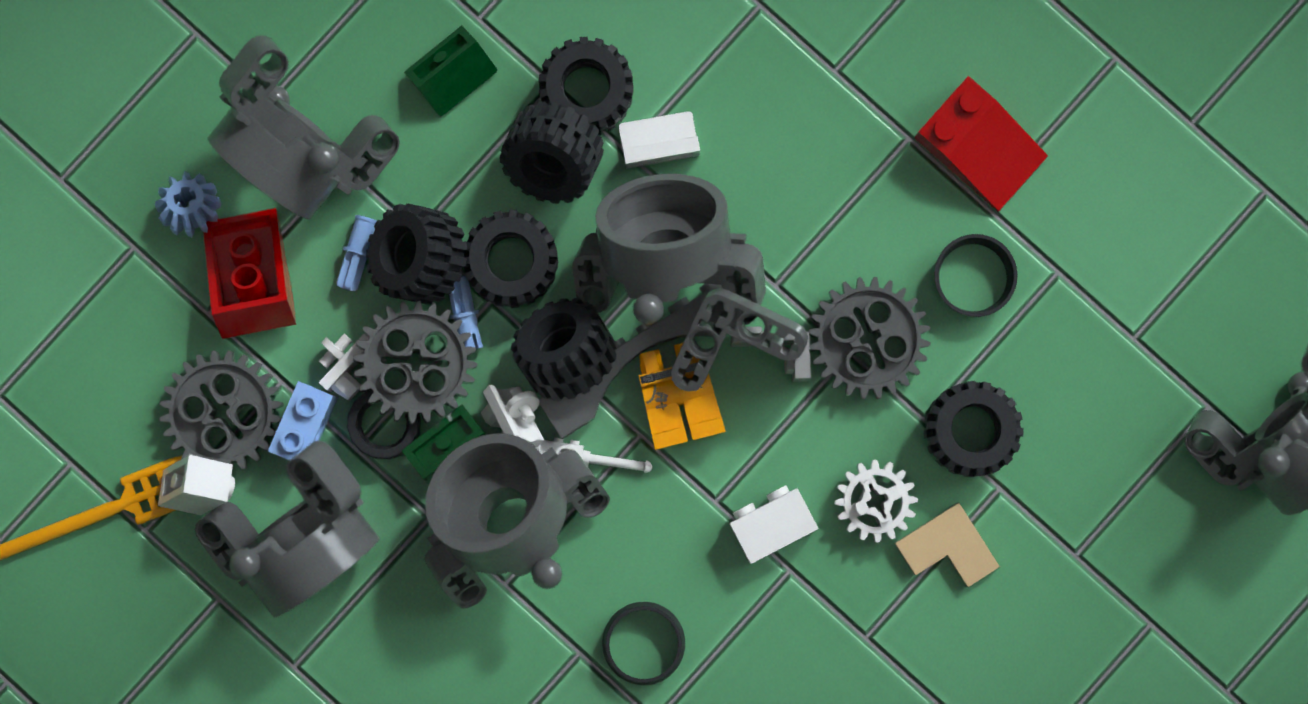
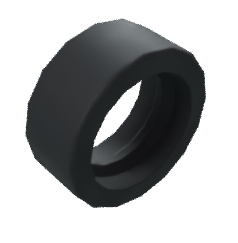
M371 390L364 392L354 401L348 413L347 429L351 441L360 452L375 459L390 460L404 455L402 450L415 441L420 434V415H416V419L413 425H411L408 420V414L404 413L406 430L402 438L395 444L378 446L368 440L362 429V418L366 410L372 406L368 404V400L373 394Z

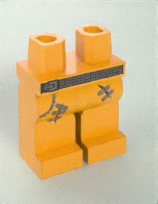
M683 343L674 345L676 357H678ZM659 349L640 354L642 375L638 376L654 449L657 450L688 442L679 408L681 405L684 407L692 440L726 432L710 375L708 374L702 386L697 390H681L672 380L671 372L673 367L664 369ZM693 356L690 364L685 369V376L691 379L695 375L694 370L700 360L699 358Z

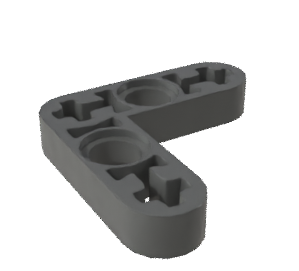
M723 288L714 289L707 294L698 310L671 372L672 380L681 390L695 391L700 388L707 378L727 334L777 358L791 361L799 358L804 352L808 342L807 332L800 324ZM719 300L725 303V311L721 313L715 324L709 320L715 310L714 305ZM748 316L759 317L764 323V331L760 333L750 332L745 327L744 319ZM774 325L777 329L770 341L766 338ZM700 331L708 332L714 338V346L708 349L701 348L695 342V334ZM788 334L795 336V344L791 348L784 346L785 339L783 338H786ZM694 356L700 360L694 370L695 375L690 379L685 376V369Z

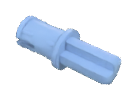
M361 215L355 216L348 245L342 248L345 251V255L336 281L338 287L349 291H356L358 289L367 260L366 249L370 247L368 239L370 234H373L375 231L374 225L377 220Z
M462 276L459 282L455 281V289L449 294L453 315L449 317L454 322L462 320V324L457 330L459 335L471 333V337L464 343L465 347L483 348L476 314H479V310H474L469 281L466 276Z

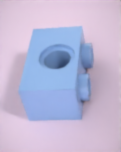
M298 381L268 451L291 460L310 443L317 440L320 441L338 397Z

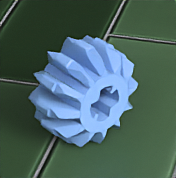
M184 171L182 180L178 182L175 178L169 176L168 181L171 187H159L158 193L162 199L155 201V208L161 213L159 219L162 225L165 227L170 226L172 233L176 235L185 229L187 236L191 238L198 227H200L201 231L207 233L206 221L217 222L218 215L215 210L221 208V201L219 197L215 196L217 193L215 185L211 182L206 183L205 177L200 173L194 179H191L190 174Z

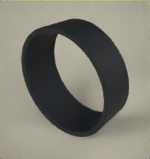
M983 234L961 236L949 243L939 255L934 273L936 288L942 300L954 311L972 317L987 316L1004 307L1014 294L1018 278L1015 260L1007 247L995 238ZM977 244L991 249L1000 257L1006 269L1007 280L1002 296L995 304L981 311H966L954 306L947 300L941 290L939 274L942 263L949 253L963 245Z
M652 602L631 603L618 610L607 623L602 639L603 653L611 670L623 680L638 685L655 684L669 677L680 665L685 651V635L679 620L667 608ZM638 610L654 611L664 616L674 627L678 638L677 655L672 665L664 673L649 679L634 678L625 674L614 663L610 653L609 644L613 628L622 617Z

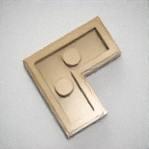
M960 503L953 505L894 543L914 575L919 574L947 556L966 587L971 586L1000 567Z

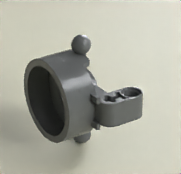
M258 35L251 38L220 77L219 86L222 92L220 99L231 108L207 139L216 152L254 186L293 213L303 218L311 219L336 187L349 195L352 191L351 189L362 190L370 186L397 153L400 144L399 137L381 117L369 115L364 117L355 126L341 145L334 142L311 120L290 106L288 92L284 88L276 86L288 70L289 62L287 56L271 38ZM272 53L271 58L267 62L260 64L261 59L265 55ZM382 133L380 139H378L375 142H372L377 135Z
M683 174L645 176L622 184L604 197L597 208L596 233H590L585 236L572 265L576 298L581 299L583 303L589 302L598 313H601L608 308L620 282L624 284L627 295L636 300L633 306L635 318L646 325L655 324L663 316L664 306L662 302L676 301L680 289L697 283L721 285L723 289H727L759 305L762 304L766 292L762 253L755 246L745 243L747 239L746 234L730 233L728 206L724 194L715 185L706 180ZM757 316L746 317L744 324L754 322Z
M1308 345L1301 361L1303 372L1295 373L1288 381V392L1291 398L1273 411L1259 428L1242 438L1219 413L1204 410L1194 417L1185 438V447L1189 453L1217 482L1223 485L1238 484L1237 488L1240 491L1254 483L1284 515H1294L1308 509ZM1201 432H1205L1210 436L1203 435Z
M489 434L477 437L450 453L437 468L430 481L425 505L427 520L434 534L428 537L432 547L427 551L424 561L443 591L460 608L472 607L478 604L486 595L487 588L477 572L486 574L510 572L519 577L532 572L533 581L538 587L551 589L557 586L562 578L560 564L550 558L559 548L557 536L565 520L567 504L571 502L582 517L591 518L606 509L610 497L575 450L563 451L557 455L551 447L541 454L532 443L519 436ZM518 498L526 501V513L522 521L514 529L501 534L487 532L488 519L500 504L507 500Z
M317 440L310 443L287 463V475L304 498V501L282 515L260 534H258L243 512L231 502H226L212 509L195 525V533L198 540L221 571L231 579L240 580L238 583L241 587L248 583L274 618L290 611L324 588L362 558L380 539L358 510L364 503L360 498V485L334 449L323 441Z

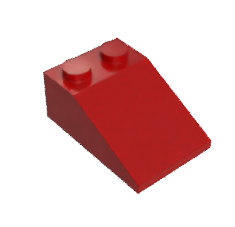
M970 76L959 85L914 137L997 212L1002 209L1048 157L1001 104Z
M273 208L217 219V222L206 221L208 230L207 233L203 232L211 312L221 338L225 339L296 325L293 293L277 209Z

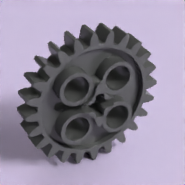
M859 277L856 280V289L853 290L845 281L842 283V295H839L834 290L829 291L832 304L824 301L819 302L818 306L824 312V315L813 314L811 316V319L819 324V328L808 330L810 336L817 338V342L810 345V350L819 351L820 356L812 363L813 365L824 363L826 369L820 377L825 378L832 374L835 377L832 384L833 389L842 382L846 384V396H849L855 388H858L861 399L864 400L866 398L868 390H873L876 399H880L883 387H886L893 395L896 393V381L905 387L910 384L905 375L907 372L916 376L920 374L919 369L914 365L915 361H927V357L920 353L919 350L931 345V342L921 339V334L929 331L930 326L919 325L918 320L923 318L926 313L925 311L914 313L912 308L917 303V298L905 302L903 297L906 293V288H902L896 294L893 293V281L891 280L886 283L884 288H879L878 278L873 277L870 286L865 287L863 279ZM878 303L886 307L888 311L886 322L879 324L870 319L868 311L872 304ZM855 307L860 309L868 332H876L878 335V339L874 341V346L885 364L884 369H879L871 346L868 343L862 345L859 340L864 335V331L853 313ZM847 319L853 324L854 334L851 338L842 339L835 334L834 323L837 320ZM888 338H897L902 342L904 351L901 357L892 358L886 354L884 343ZM862 353L867 356L870 365L866 373H856L851 369L849 361L853 354Z
M401 301L399 313H395L390 306H387L385 309L387 319L383 320L375 314L372 319L376 328L363 327L362 332L369 338L368 341H356L355 346L363 350L364 354L353 356V362L363 364V368L354 372V377L366 379V382L359 387V391H372L373 394L369 398L368 404L372 405L377 401L382 402L381 415L385 414L390 408L395 410V422L405 413L408 414V420L411 425H413L417 414H421L427 424L430 422L432 411H435L442 419L445 416L443 407L445 404L454 410L458 407L454 399L455 395L463 398L467 397L468 393L461 386L462 383H474L475 379L466 374V370L477 368L476 362L467 360V356L476 352V347H465L464 345L471 337V333L459 335L457 330L460 328L462 320L460 319L450 324L447 321L450 310H446L441 316L436 315V303H432L428 311H423L421 301L416 302L414 310H409L405 301ZM392 333H400L407 339L408 346L403 351H392L386 343L387 337ZM432 335L440 336L444 340L446 348L439 354L430 353L425 347V339ZM412 353L419 354L418 358L421 361L443 360L448 361L449 366L439 367L423 364L415 372L412 371L411 364H383L381 358L390 357L393 359L409 360ZM390 371H399L404 375L406 381L404 387L393 390L385 384L384 376ZM428 373L440 375L444 383L443 388L437 392L428 391L423 385V377Z
M214 350L211 352L210 362H207L202 355L198 354L196 355L198 366L195 368L191 364L184 362L183 367L187 374L184 376L176 373L172 374L173 379L178 384L176 388L165 386L164 390L172 395L171 400L160 402L161 406L169 409V414L160 417V421L171 423V427L163 435L166 437L176 436L177 438L170 448L178 450L184 447L185 451L181 459L192 455L232 465L234 462H237L242 469L247 468L246 457L248 456L259 462L261 458L257 450L260 447L266 450L269 449L270 444L266 439L268 436L274 437L276 433L272 425L273 423H280L282 417L274 415V410L284 406L283 402L273 401L272 398L280 391V388H268L267 386L273 377L272 374L267 373L259 376L262 364L256 362L248 368L249 356L244 354L236 363L234 352L227 351L224 360H221L218 351ZM230 375L235 382L234 390L229 395L222 396L217 390L218 380L222 376ZM203 384L209 388L217 403L224 406L229 405L230 408L227 409L226 414L243 433L242 439H238L226 420L221 418L215 419L214 416L218 413V410L202 392L201 386ZM200 398L204 403L203 414L196 419H192L187 413V405L192 399ZM247 405H253L258 415L256 421L250 426L243 425L239 417L240 411ZM216 428H222L227 434L226 444L219 449L213 448L209 442V436Z

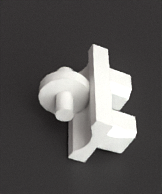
M344 333L335 344L327 337L321 342L328 351L319 362L328 368L336 358L339 361L319 381V384L327 391H334L350 401L359 392V387L361 386L349 374L358 364L353 362V356L364 354V351L355 346V343L345 354L343 351L352 340ZM363 334L359 340L368 341L369 338ZM383 357L381 362L385 364L387 360Z
M488 385L483 391L488 404L481 412L485 422L491 427H500L503 431L501 434L519 436L532 443L535 447H538L544 438L534 421L535 415L533 412L539 406V399L535 392H522L520 387L500 390L494 385Z

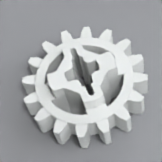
M872 460L869 470H866L865 466L859 463L857 464L858 474L856 476L848 471L844 474L849 481L848 485H837L836 489L844 493L843 498L834 500L835 505L844 507V511L837 517L839 520L847 518L850 520L846 528L848 532L856 528L860 529L859 539L865 540L868 533H873L874 542H880L884 532L890 539H894V528L898 527L906 531L908 527L903 519L905 517H915L916 515L912 510L908 509L909 504L918 502V498L908 495V491L915 485L913 482L906 484L902 482L906 474L904 470L896 474L892 473L893 463L888 462L883 469H879L878 461ZM873 475L885 477L895 485L889 488L877 485ZM859 482L862 493L859 501L851 505L853 489ZM871 490H874L876 495L883 494L885 496V501L881 503V512H878L875 507L868 508L866 502L871 499ZM901 498L900 510L892 520L890 514L892 504L895 500ZM864 514L875 517L879 527L868 526L857 517Z

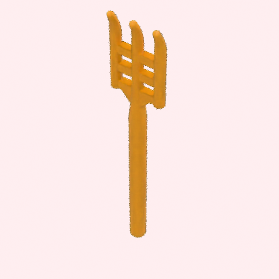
M182 455L169 458L121 477L120 483L125 489L118 500L106 502L0 544V560L112 517L123 510L135 514L137 525L176 511L159 507L156 496L160 495L163 470L181 460ZM156 474L160 485L152 487L148 477ZM140 480L144 491L136 494L132 483ZM148 500L151 510L143 513L140 502Z

